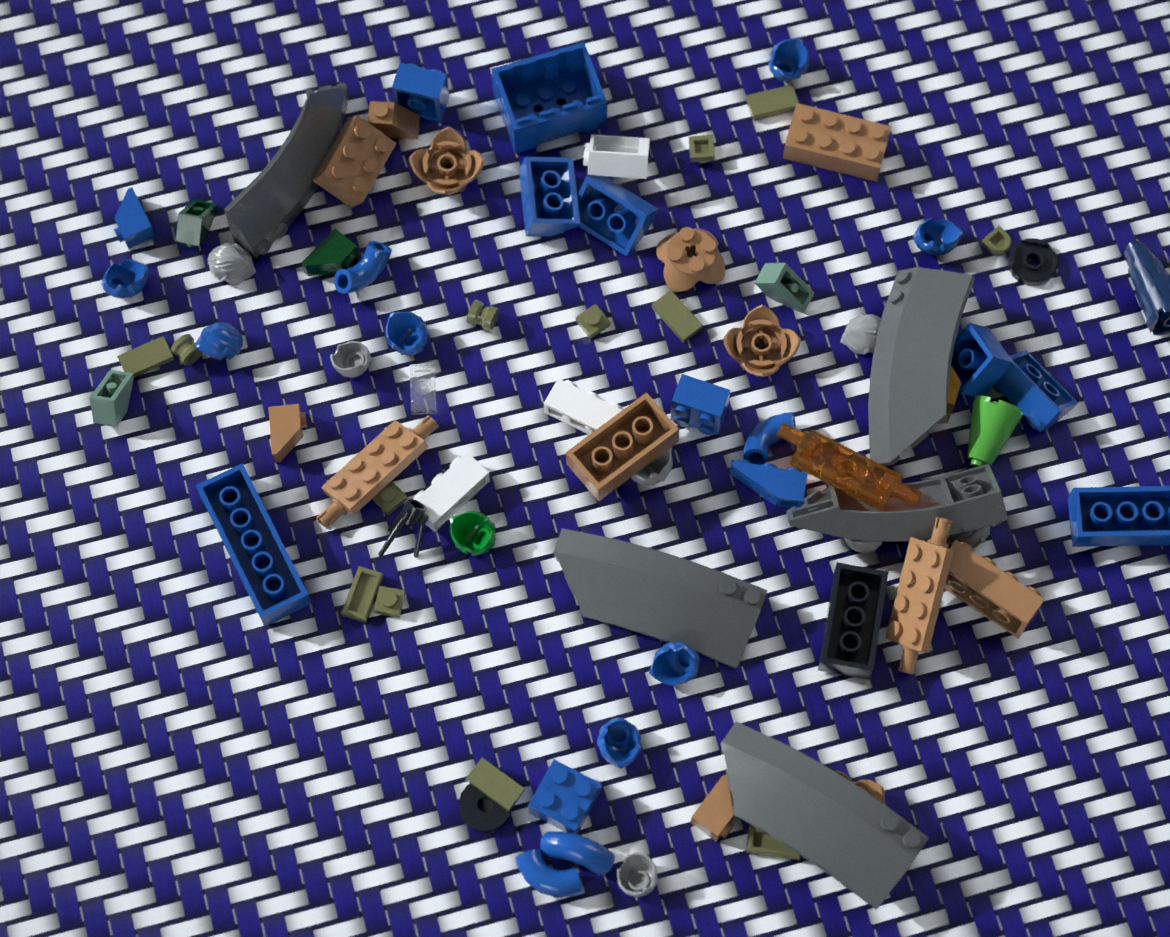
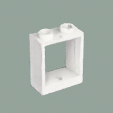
M591 134L590 143H585L583 166H588L587 175L647 179L650 138Z

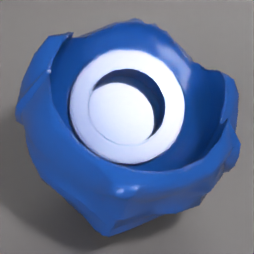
M801 38L783 40L775 45L769 54L771 58L768 64L769 70L779 81L799 79L809 66V54Z
M930 218L919 225L913 236L915 244L923 253L941 256L956 248L958 241L963 236V232L959 227L942 218L934 221Z
M130 259L123 260L121 264L112 263L107 272H105L101 284L102 288L115 298H132L141 292L145 286L149 268L143 263Z
M391 312L386 326V340L392 349L405 356L416 355L424 350L429 331L423 319L412 312Z
M216 322L202 330L200 337L196 341L195 348L211 358L221 360L227 356V359L231 360L241 351L243 338L241 333L232 325L225 322Z
M669 642L655 653L649 674L656 680L669 686L676 687L680 684L688 683L690 679L697 675L700 664L699 655L692 647L682 642Z
M612 719L600 728L597 745L600 748L602 757L610 764L623 768L633 762L642 750L639 730L626 719Z

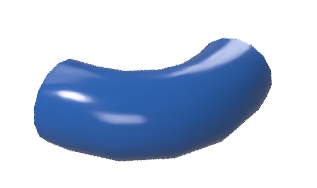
M370 241L363 257L357 264L351 268L340 269L336 272L334 277L336 290L341 294H348L363 290L373 283L384 270L392 249L383 243Z
M788 412L771 416L757 424L747 436L743 449V459L751 461L752 464L762 465L768 461L769 450L774 443L782 439L796 437L794 413Z
M549 831L541 838L540 847L542 854L549 859H564L577 863L599 876L609 872L614 864L615 857L610 850L586 837L569 832Z
M540 849L529 850L515 857L517 867L523 878L538 892L556 898L583 894L582 884L576 868L561 871L552 869L545 863Z

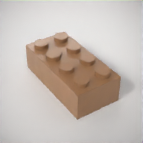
M796 103L785 142L783 159L877 182L891 126Z
M646 392L565 452L566 463L594 497L600 501L679 442V428Z
M955 540L949 548L954 550L945 590L1019 639L1036 615L1044 598L1041 597V594L1036 589L1026 587L1018 582V578L1012 573L1003 572L997 568L995 562L987 557L982 558L976 554L969 544L960 543Z

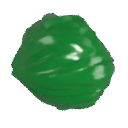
M468 511L450 518L451 538L455 546L462 552H468L471 555L477 556L488 552L494 547L496 540L495 524L483 513Z

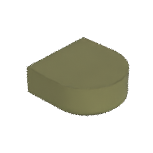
M998 226L981 241V245L992 255L1002 256L1010 249L1011 237Z

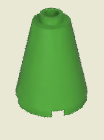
M975 396L972 406L967 459L971 460L970 465L978 467L989 464L992 466L1022 418L1023 413L1020 408L1002 400H999V402L990 401L991 397Z

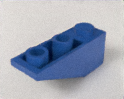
M745 459L731 460L729 474L773 505L784 508H800L803 505L808 473H804L798 468H777V466L769 463L757 465Z

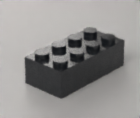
M836 563L818 671L870 680L875 663L888 571Z

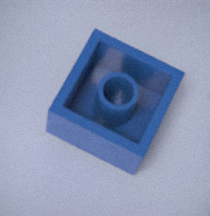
M400 63L392 85L394 103L418 114L420 118L441 123L449 101L447 74L437 69L420 68L412 63Z
M969 323L955 340L951 366L961 381L959 390L962 394L973 397L978 395L985 396L1014 362L989 328Z
M682 374L672 399L670 419L681 427L690 426L698 429L699 432L705 435L714 434L718 436L728 410L730 390Z
M554 759L528 805V811L530 814L564 832L578 835L601 793V783Z

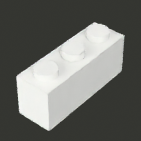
M559 378L544 402V413L588 435L623 410L620 405L614 402L607 403L601 400L600 396L592 391L585 392L579 389L574 382L569 380L563 381Z
M468 452L462 457H456L444 474L439 473L432 480V485L428 489L419 491L413 498L424 504L427 508L424 513L429 516L426 525L436 532L490 482L489 472Z

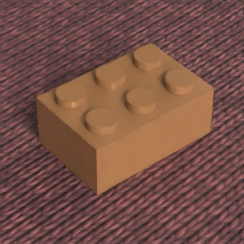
M356 115L345 122L312 181L353 208L365 200L396 142Z

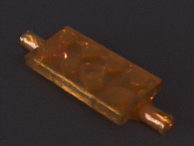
M783 422L776 437H780L796 446L797 451L791 459V465L881 511L889 499L894 496L915 507L922 492L901 483L903 475L814 430L802 432Z

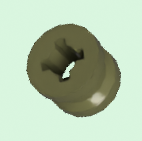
M185 334L178 338L171 347V351L175 355L180 356V361L184 366L191 365L197 361L203 353L195 348L194 338L190 334Z

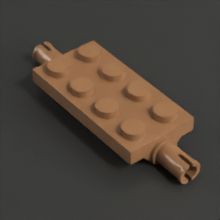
M427 415L412 430L394 420L321 487L324 493L332 499V504L316 517L318 522L328 529L343 514L346 515L350 512L355 515L428 448L425 439L434 430L439 428L436 421Z
M941 517L935 518L932 537L928 541L910 537L885 639L901 644V647H903L897 670L908 674L915 673L914 670L919 652H929L954 550L948 548L949 544H946L953 521Z

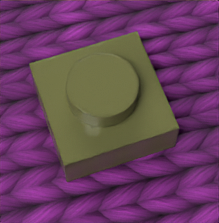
M713 135L688 137L690 163L715 161Z
M596 304L576 317L577 324L590 339L607 329L611 323Z
M391 481L372 500L389 516L407 500V495Z
M379 586L374 613L400 618L406 594L405 590Z

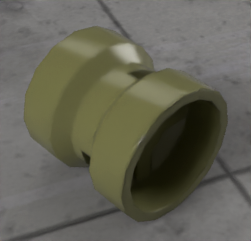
M474 300L468 312L467 323L474 326L479 324L483 329L492 331L498 318L499 308L494 306L487 307L484 306L483 302Z

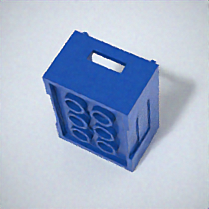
M584 42L492 68L493 94L515 154L536 148L539 144L579 132L587 133L607 127V100ZM564 100L566 104L559 106L557 101ZM541 107L543 111L537 113L534 111V108Z

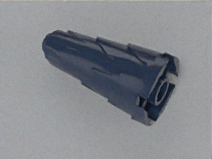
M1133 241L1126 246L1124 256L1129 267L1128 273L1137 291L1135 295L1142 308V316L1150 333L1152 332L1153 335L1169 334L1170 274L1146 243Z

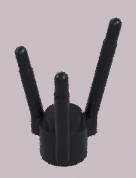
M409 499L406 502L403 510L388 528V531L392 533L379 551L378 555L380 557L389 548L404 523L409 526H415L416 523H420L414 550V557L417 558L419 556L425 524L429 518L428 515L424 514L427 510L424 504L414 499Z

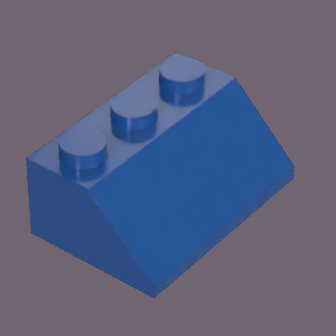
M525 157L519 169L526 236L550 237L580 226L573 158Z
M587 176L577 195L580 216L579 227L625 256H629L648 231L658 211V208L606 176Z
M1027 350L1009 356L1014 363L993 386L998 393L1003 394L1010 401V404L1020 408L1023 415L1027 418L1028 424L1040 432L1053 426L1078 404Z

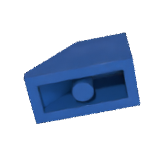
M133 187L128 188L114 218L118 226L114 231L119 242L125 241L127 248L130 249L155 238V235Z

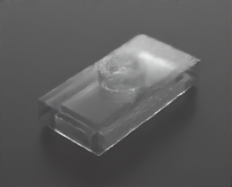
M435 363L410 365L412 415L437 413Z

